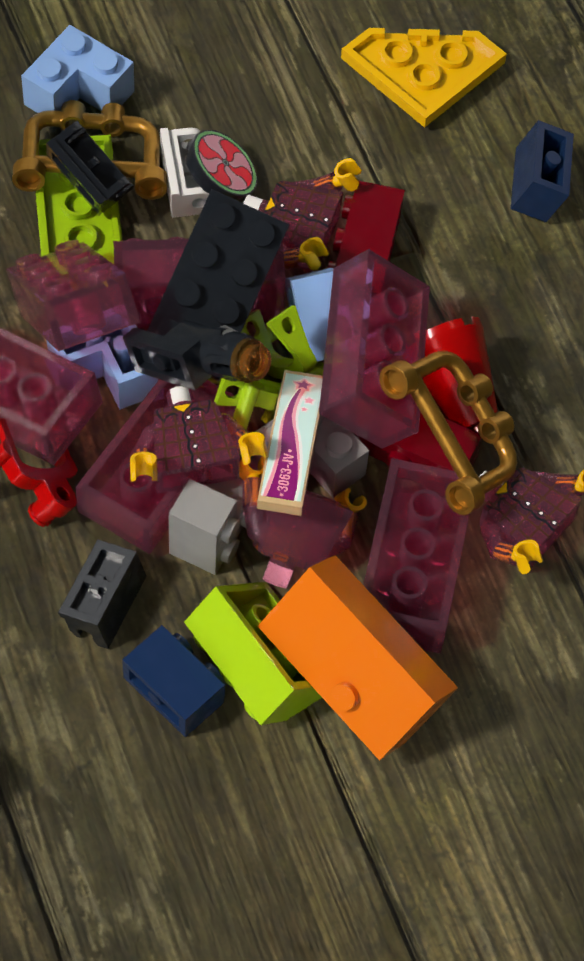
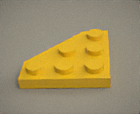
M368 28L344 46L341 51V59L424 128L504 65L507 56L506 52L479 31L463 30L462 35H440V30L408 29V34L385 33V28Z

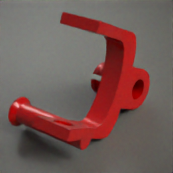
M50 416L30 435L32 440L55 466L54 468H36L23 463L19 458L6 419L0 418V468H3L13 485L21 489L34 491L38 499L29 505V516L37 525L48 527L56 517H64L77 504L76 495L68 481L76 475L78 469L69 453L57 417ZM47 429L52 436L51 443L46 438Z

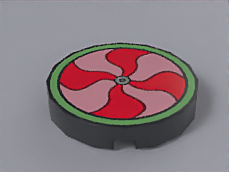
M202 130L187 143L186 148L189 153L185 156L186 165L193 179L205 192L210 193L211 189L242 202L247 195H251L255 191L258 183L256 168L245 150L228 135L216 130Z

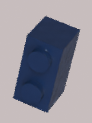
M540 120L535 123L516 147L510 209L547 222L569 197L573 133Z
M163 625L122 659L123 678L184 737L188 736L224 703L225 680L221 673L212 664L200 662L193 655V649L188 641L179 633L172 635Z

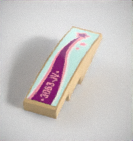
M284 370L267 449L269 457L265 459L257 509L298 516L302 515L327 376Z

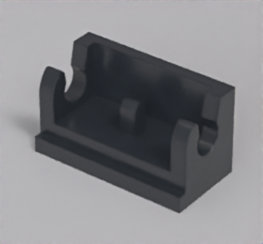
M78 121L72 123L55 138L50 139L46 143L47 156L99 216L134 188L131 181L121 173Z
M101 540L96 541L58 611L59 616L65 619L69 630L76 637L80 638L82 632L86 631L92 635V639L97 646L109 649L147 577L137 552Z

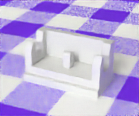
M197 128L160 129V154L163 169L167 173V194L172 218L200 215L209 196V193L205 192L193 179L186 165L185 156L189 153L186 148L188 142L183 141L192 139L198 134L200 130Z

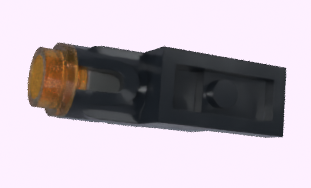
M185 320L177 324L164 336L135 327L123 336L136 372L192 390L199 388L211 376L229 381L238 380L245 383L259 381L266 376L271 366L270 351L264 347L261 341L255 339L254 336L238 332L226 325L210 327Z

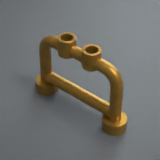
M69 100L63 103L61 111H42L33 115L27 121L23 136L22 158L13 165L12 182L18 189L26 192L37 191L45 184L46 172L62 173L48 156L39 155L40 131L45 127L52 126L61 127L62 130H65L72 123L78 121L85 129L101 130L105 135L111 134V137L119 136L124 131L142 135L144 137V162L111 161L124 176L135 178V192L140 197L155 200L166 194L167 173L164 169L160 168V137L158 130L151 122L144 118L125 115V109L122 105L108 103L102 107L101 114L85 113V106L82 102Z
M445 350L434 352L412 364L399 360L382 369L379 377L382 390L392 399H401L411 394L459 478L450 483L446 488L445 495L450 508L457 514L467 515L481 507L485 500V494L508 481L515 474L517 466L516 451L508 437L514 431V421L505 411L495 413L487 398L493 392L491 380L484 374L473 376L463 359L455 353ZM441 368H446L455 377L459 384L457 387L459 400L464 405L472 407L480 421L478 431L481 438L485 442L493 444L499 455L500 465L480 477L476 474L422 379Z

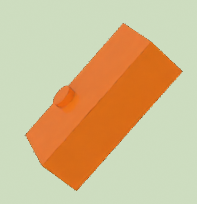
M336 555L309 567L257 626L379 761L404 745L458 689L455 683Z

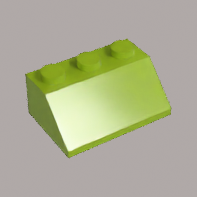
M256 582L216 586L184 623L194 635L193 638L197 646L207 652L218 667L225 682L233 687L244 702L246 712L258 721L260 725L286 721L321 699L322 697L257 627L280 601L268 583Z

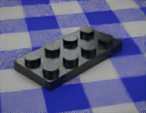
M211 189L147 331L164 336L177 324L188 320L210 327L226 325L238 332H242L290 224ZM211 376V377H210V378H213V379H215V380H217V381L220 380V377H216V376Z

